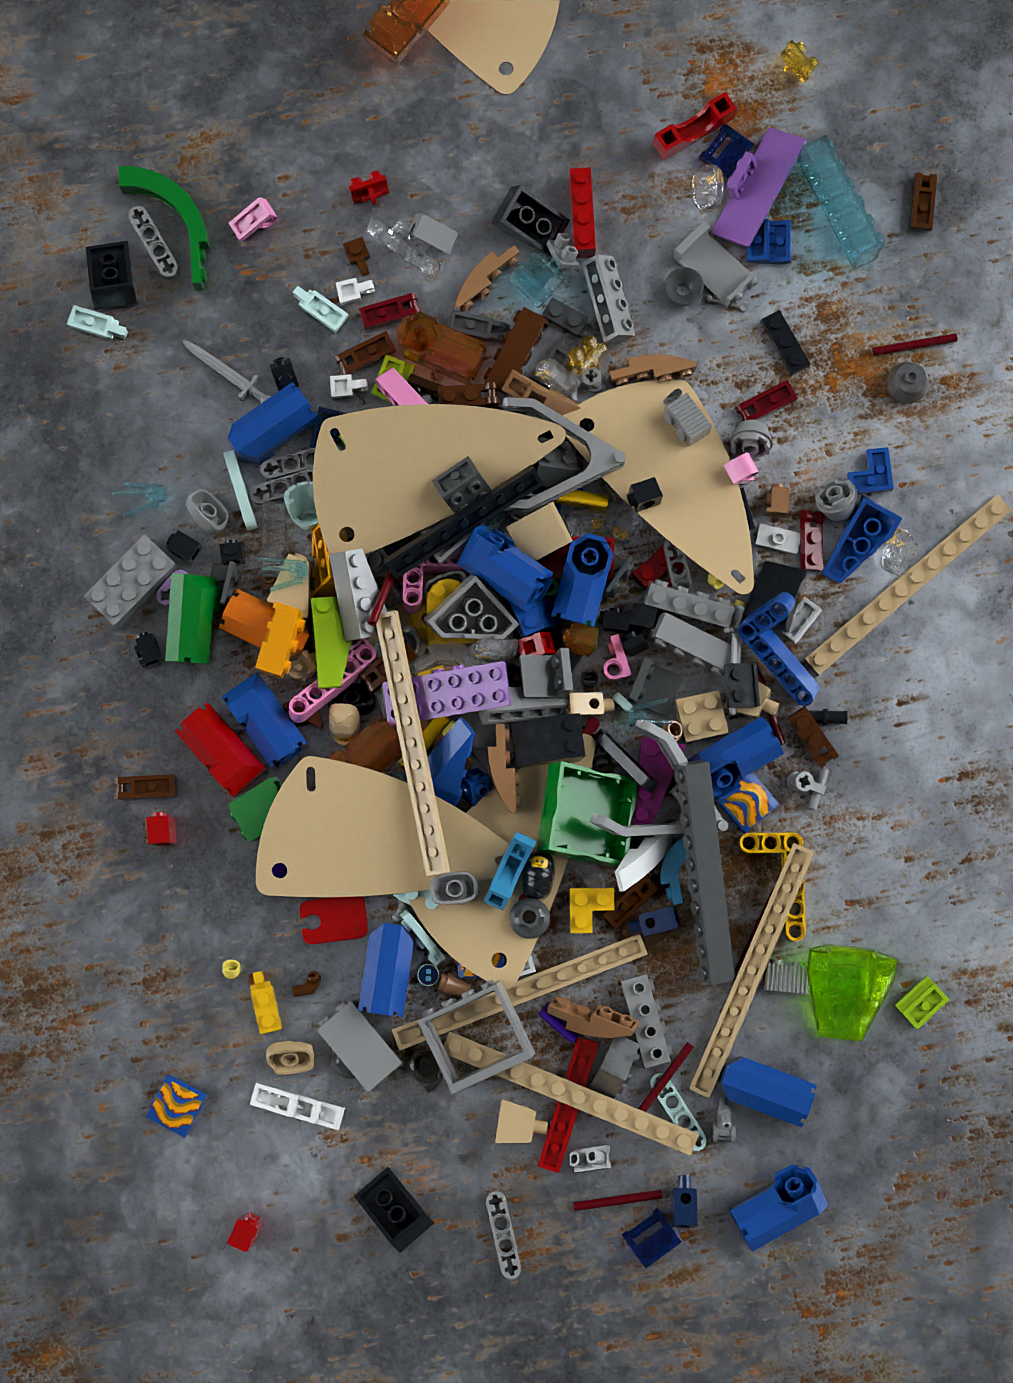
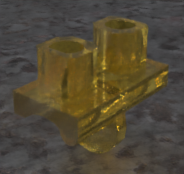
M791 40L780 54L783 58L782 60L786 63L783 71L785 73L792 71L804 83L817 68L819 61L815 57H806L804 54L806 46L802 41L794 43Z
M587 335L581 340L585 349L582 350L581 347H575L568 352L571 360L567 364L569 370L575 368L584 372L589 367H595L599 370V356L607 350L605 343H598L594 336Z

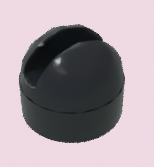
M594 670L584 671L581 675L582 685L589 689L595 687L598 683V674Z

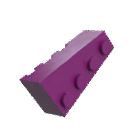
M642 738L638 763L659 785L652 793H649L638 783L631 825L653 824L674 774V770L657 742L653 739ZM677 743L683 752L686 745Z

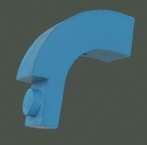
M518 832L515 833L502 857L483 902L504 911L537 841Z
M682 839L669 849L662 860L659 872L660 885L669 884V888H666L667 900L672 901V905L683 903L678 875L687 856Z

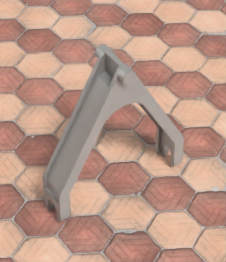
M503 398L504 411L530 412L543 420L561 425L567 435L586 446L590 453V463L584 472L527 500L520 499L502 512H532L624 467L626 459L624 452L607 444L536 399Z
M637 720L634 729L657 742L674 772L676 771L675 764L688 762L670 733L646 720H642V722ZM715 807L717 831H725L728 828V823L723 820ZM593 814L590 819L592 824L613 835L625 837L684 833L680 820L675 823L622 826L601 814L599 816Z

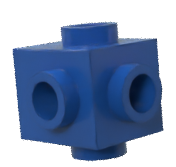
M476 768L467 771L466 777H462V798L473 807L491 791L490 786L492 782L489 775Z

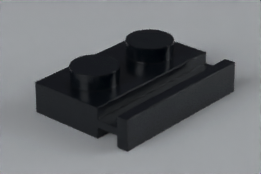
M727 663L723 665L727 708L759 707L757 663Z

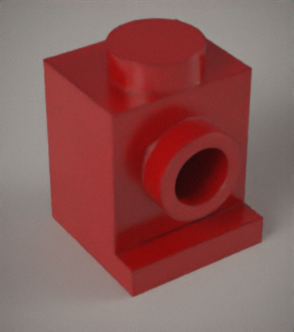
M539 632L518 639L520 655H549L556 653L550 632Z

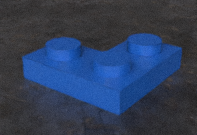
M888 447L867 449L868 470L848 472V480L856 487L857 494L893 491L894 486Z

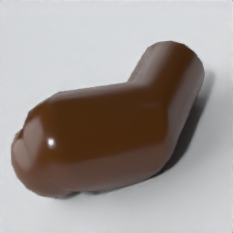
M311 971L303 985L292 986L293 996L297 997L315 993L321 983L319 973Z

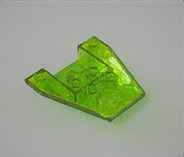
M833 944L809 948L806 972L818 1037L862 1041L895 980L898 959L868 948Z

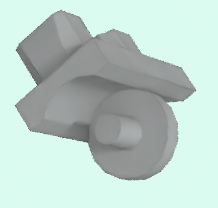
M558 233L555 240H548L546 244L553 257L550 265L554 271L563 272L566 270V267H570L573 270H578L579 263L576 260L578 251L575 247L569 246L571 241L569 234Z
M603 1145L573 1150L569 1155L570 1166L574 1167V1173L611 1169L609 1161L610 1146Z

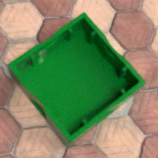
M563 761L550 763L536 851L617 868L629 851L631 836L613 835L592 824L590 819L593 814L597 816L601 814L622 826L631 825L632 815L635 810L638 782L634 778L613 773H600L588 767Z

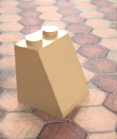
M554 502L507 526L508 532L505 533V535L513 539L514 545L520 551L537 562L570 546L573 541Z
M295 553V556L288 554L267 602L273 605L274 601L300 609L304 616L303 619L306 620L308 625H311L312 568L305 556Z

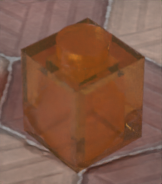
M574 622L564 632L563 641L565 642V648H569V652L590 657L597 648L599 629Z

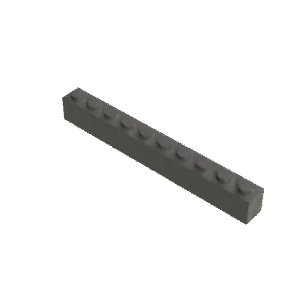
M704 760L675 764V780L678 783L679 790L677 800L681 806L680 823L684 831L682 842L687 856L685 866L689 873L688 889L692 898L690 908L694 915L695 924L693 925V932L697 939L696 954L700 964L698 974L703 983L711 986L735 981L709 761Z

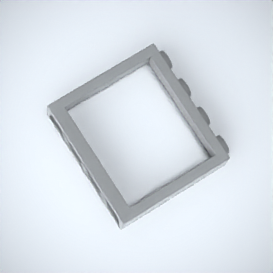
M493 979L481 985L482 989L476 992L470 989L462 993V998L456 1001L454 998L441 1003L442 1007L437 1010L431 1007L423 1011V1016L417 1020L452 1094L522 1063L535 1055V1051L501 980L495 983ZM495 991L523 1049L458 1078L431 1020Z

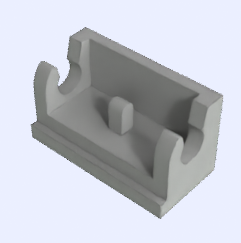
M415 214L408 233L443 251L445 254H449L458 232L424 214Z

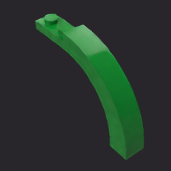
M118 166L119 187L123 194H142L156 198L173 208L183 219L190 239L192 284L195 290H203V282H207L206 269L202 268V262L206 261L204 249H209L210 246L206 227L193 200L179 185L160 173L141 167Z

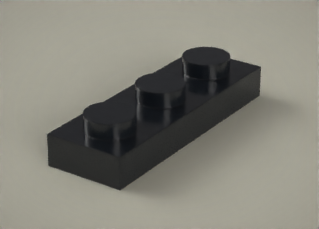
M778 310L761 319L760 323L790 375L792 376L808 368L810 362L781 311Z

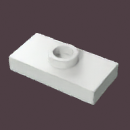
M760 523L755 546L797 555L800 533Z
M803 597L797 605L790 631L778 630V632L796 644L822 612V609L806 597Z

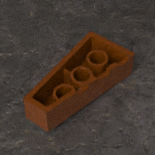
M523 307L522 311H517L513 319L516 322L513 329H508L503 339L505 341L503 348H499L494 356L495 364L492 368L489 367L484 375L486 380L484 384L497 382L498 391L508 397L510 394L503 391L502 387L512 369L520 374L523 373L521 368L530 361L533 353L531 351L532 347H536L542 339L543 332L541 330L543 327L547 329L551 323L543 316Z

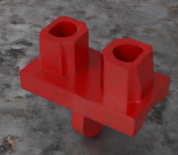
M378 170L369 174V180L362 182L359 177L350 180L351 186H349L354 205L371 200L372 205L375 206L377 205L376 198L390 193L385 174L381 175Z

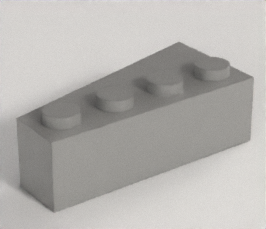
M363 549L329 554L345 641L377 636V626L369 625L368 620L377 600L379 589ZM385 605L383 606L381 614L387 612Z
M668 613L658 614L655 628H647L644 635L647 641L668 649L680 657H686L698 666L709 667L711 672L719 676L724 675L723 665L731 663V644Z

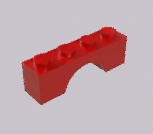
M725 91L707 102L704 108L689 120L677 125L670 124L654 134L653 145L665 161L733 120L737 108Z
M591 167L570 168L569 186L572 206L573 247L578 251L576 258H590L595 256L596 252Z

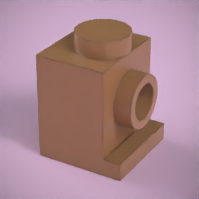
M783 484L771 485L770 493H766L765 505L769 507L766 508L764 516L786 518L789 509L790 488L784 487Z

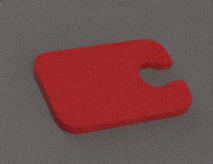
M362 896L308 900L300 905V918L317 915L321 921L320 926L315 930L309 928L302 929V937L307 944L313 945L359 939L365 937L368 933L366 906Z

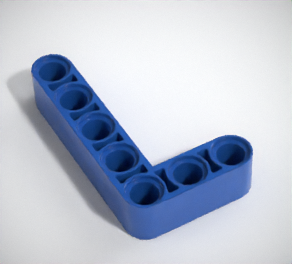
M782 592L747 615L738 628V634L799 705L809 706L819 692V685L771 629L784 620L795 605L794 597L787 592Z

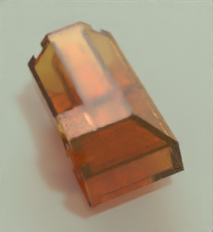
M392 0L390 3H387L388 7L385 5L381 6L370 19L368 24L371 26L370 31L365 30V41L398 66L448 6L450 0Z
M421 311L414 313L415 315L410 317L409 315L403 317L396 336L398 346L405 359L463 384H472L482 366L484 358L481 357V353H486L487 343L440 324L435 317Z
M378 715L344 746V752L339 749L329 759L384 773L402 756L398 733Z

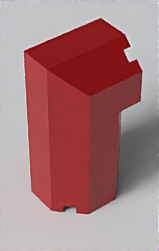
M207 702L204 704L206 709L197 708L181 722V731L177 728L174 732L203 765L208 768V771L224 789H227L229 794L235 798L264 773L267 768Z

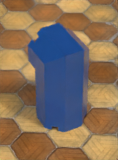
M292 382L235 421L227 438L242 462L261 465L264 461L273 457L278 448L319 420L315 412L312 413L310 411L311 406Z
M487 526L476 527L457 565L471 575L476 576L481 582L525 612L534 609L537 605L534 601L537 598L542 600L553 581V578L550 577L553 575V572L520 551L516 546L513 547V539L500 530L493 529L490 532L487 531Z
M586 533L571 542L552 617L560 614L561 620L584 626L586 622H590L589 627H594L614 555L604 537Z
M258 672L222 696L239 724H242L243 729L272 770L277 768L275 766L276 763L279 762L280 765H283L301 753L302 749L300 747L302 745L305 748L309 745Z
M761 716L695 754L687 761H709L713 796L724 800L739 791L741 779L744 780L747 775L782 756L784 752L778 738L774 737L771 733L773 731L772 728Z
M383 923L369 935L358 1011H364V1008L367 1007L366 1012L393 1016L395 1012H398V1017H403L415 941L404 926Z
M742 1056L726 1063L718 1080L726 1099L801 1128L803 1123L800 1120L801 1118L807 1119L815 1094L811 1092V1088L816 1089L817 1086Z
M790 1165L775 1174V1183L728 1209L752 1252L818 1216L828 1207L819 1182L809 1167L801 1169L798 1168V1165Z

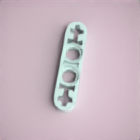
M235 451L224 452L225 461L247 531L258 528Z
M655 1073L651 1077V1089L654 1087V1084L656 1083L655 1079L657 1077L661 1078L663 1073ZM670 1080L665 1088L668 1090L671 1087L673 1091L666 1093L662 1098L660 1095L657 1098L674 1124L678 1125V1118L681 1115L689 1116L690 1124L685 1128L691 1130L694 1125L697 1129L692 1131L698 1133V1137L701 1136L702 1139L700 1140V1145L697 1146L695 1144L693 1150L700 1151L706 1145L705 1134ZM673 1095L677 1097L678 1105L675 1108H668L666 1106L668 1096Z

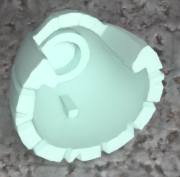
M308 481L297 483V486L294 484L289 487L284 493V502L289 515L300 528L307 531L313 530L319 524L314 503L313 481H310V483Z

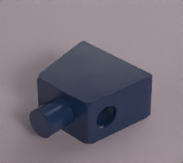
M676 906L639 914L638 920L628 922L631 935L643 932V936L681 928ZM650 919L655 920L656 924L654 927L649 926L648 921Z
M678 1175V1188L672 1190L671 1227L694 1228L698 1223L697 1189L691 1188L690 1175ZM682 1195L688 1198V1204L681 1202Z

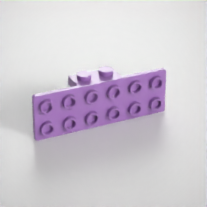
M770 127L755 154L745 152L744 156L738 160L733 176H730L727 181L726 187L730 199L712 230L713 236L746 248L750 246L806 144L804 138Z
M504 661L464 668V665L452 666L450 671L435 669L431 670V674L411 677L420 721L511 705L506 664ZM383 682L387 721L389 726L396 725L389 686L388 682Z

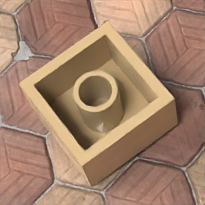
M719 690L675 700L674 705L678 722L683 728V744L718 738L729 733Z

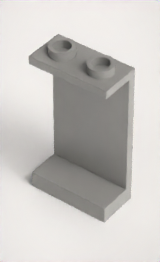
M704 221L675 248L673 258L682 267L696 270L703 279L704 287L728 308L732 303L736 305L743 298V293L747 289L750 291L756 286L759 271L756 269L751 273L708 234L710 226Z
M344 1001L335 1009L337 1013L330 1018L327 1015L318 1023L320 1028L317 1031L366 1091L369 1092L400 1066L403 1061L399 1056H396L362 1013L358 1011L353 1001L349 1003Z

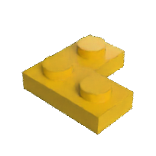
M614 888L569 889L570 933H593L592 911H614Z

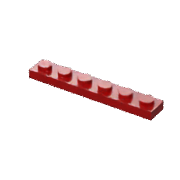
M581 1037L577 1038L565 1079L586 1087L599 1043ZM560 1101L557 1102L538 1167L556 1173L560 1172L579 1109Z

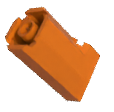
M237 589L236 594L238 596L233 595L230 598L221 618L225 620L224 625L220 624L219 629L261 649L262 642L265 641L269 629L267 628L268 621L272 620L275 608H272L273 605ZM305 623L303 632L298 633L296 639L299 641L295 654L291 653L290 662L297 660L302 651L308 650L309 652L313 644L307 623Z

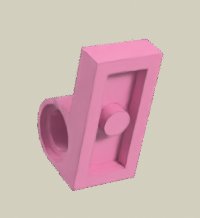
M259 197L231 220L229 225L238 239L244 241L258 228L264 229L274 224L278 217L268 201Z
M749 453L742 454L724 464L733 484H749L755 480L753 476L759 473Z
M619 634L610 636L607 648L610 656L614 655L615 658L608 660L604 664L603 676L609 682L631 678V671ZM616 666L619 669V674L612 676L607 672V668Z

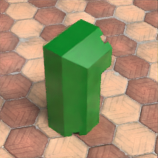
M171 573L165 661L209 664L212 620L215 617L213 615L222 609L220 601L223 589L221 586H217L215 577Z

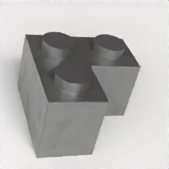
M626 1037L612 1038L604 1058L595 1072L589 1089L613 1099L617 1093L621 1094L633 1072L629 1071L631 1065L635 1067L640 1057V1054L637 1053L640 1044Z

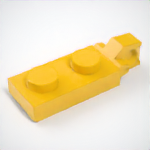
M263 971L254 972L255 984L250 985V992L259 1032L264 1034L281 1030L282 1024L273 986H271L270 981L265 982Z

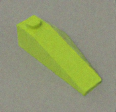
M311 598L310 610L318 688H341L352 640L345 641L337 598Z

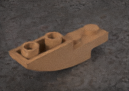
M515 245L499 257L492 251L473 269L458 294L455 303L456 311L467 312L474 306L473 303L477 300L485 299L492 290L490 280H497L502 275V271L506 268H513L519 262L520 251Z
M636 356L628 358L627 367L610 371L609 381L611 385L623 386L628 384L630 380L637 379V381L648 379L649 375H652L653 380H659L662 383L665 380L671 381L672 378L678 376L680 378H687L693 375L697 366L696 362L677 356Z
M513 369L502 387L503 391L515 398L536 399L562 416L581 408L575 401L551 388L543 387Z
M495 724V747H486L489 771L495 789L503 804L510 813H516V808H520V795H516L515 786H519V773H515V768L506 769V764H510V752L505 749V742H509V729H505V724Z
M558 996L550 1003L547 1010L548 1014L567 1021L565 1029L594 1037L617 1038L633 1035L640 1021L633 1019L630 1015H623L606 1006L598 1005L596 1010L593 1011L586 1006H580Z

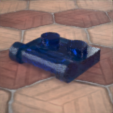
M723 124L720 128V133L707 150L699 155V159L729 179L736 170L738 160L744 156L746 151L750 152L754 143L727 124ZM726 137L731 138V141L718 158H714L713 154Z
M658 1208L653 1210L652 1215L629 1232L626 1230L621 1234L645 1269L682 1242ZM659 1221L662 1227L637 1245L634 1239Z

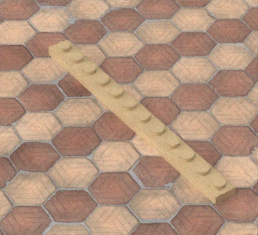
M997 494L807 656L804 661L819 676L1012 509Z
M394 610L380 614L376 626L426 876L429 877L450 872L401 624L398 611Z
M793 843L690 1085V1090L711 1098L815 854L814 851Z
M637 934L518 980L515 985L505 988L512 1005L516 1006L645 956L648 953L641 935ZM494 991L431 1021L439 1036L504 1009ZM417 1020L392 1029L399 1051L426 1041Z
M449 1031L444 1044L447 1055L478 1068L509 1056ZM526 1062L519 1063L495 1074L690 1156L699 1135L689 1129Z

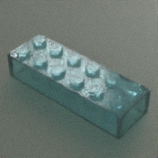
M827 135L804 144L798 163L853 270L877 260L884 246V239L880 232L877 233L871 214H867L863 198L857 195L853 179L846 174L845 164L841 158H838L835 144L832 140L829 141Z

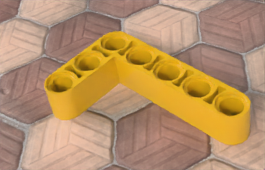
M746 833L738 839L737 847L744 854H781L782 871L791 850L787 846V839L789 837L796 839L797 844L802 847L803 839L797 833ZM744 838L752 839L754 844L752 849L744 848L742 843ZM766 838L774 839V849L766 848ZM804 880L794 901L799 907V912L795 916L789 913L783 927L784 937L792 942L803 939L806 932ZM792 925L797 926L800 931L796 938L791 937L789 934V928Z

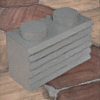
M688 393L665 406L664 419L668 425H673L677 430L676 435L681 442L685 441L690 446L709 434L712 427L711 423L699 410Z
M770 959V963L767 964L763 974L762 990L809 994L811 967H805V962L792 961L791 966L783 965V960Z

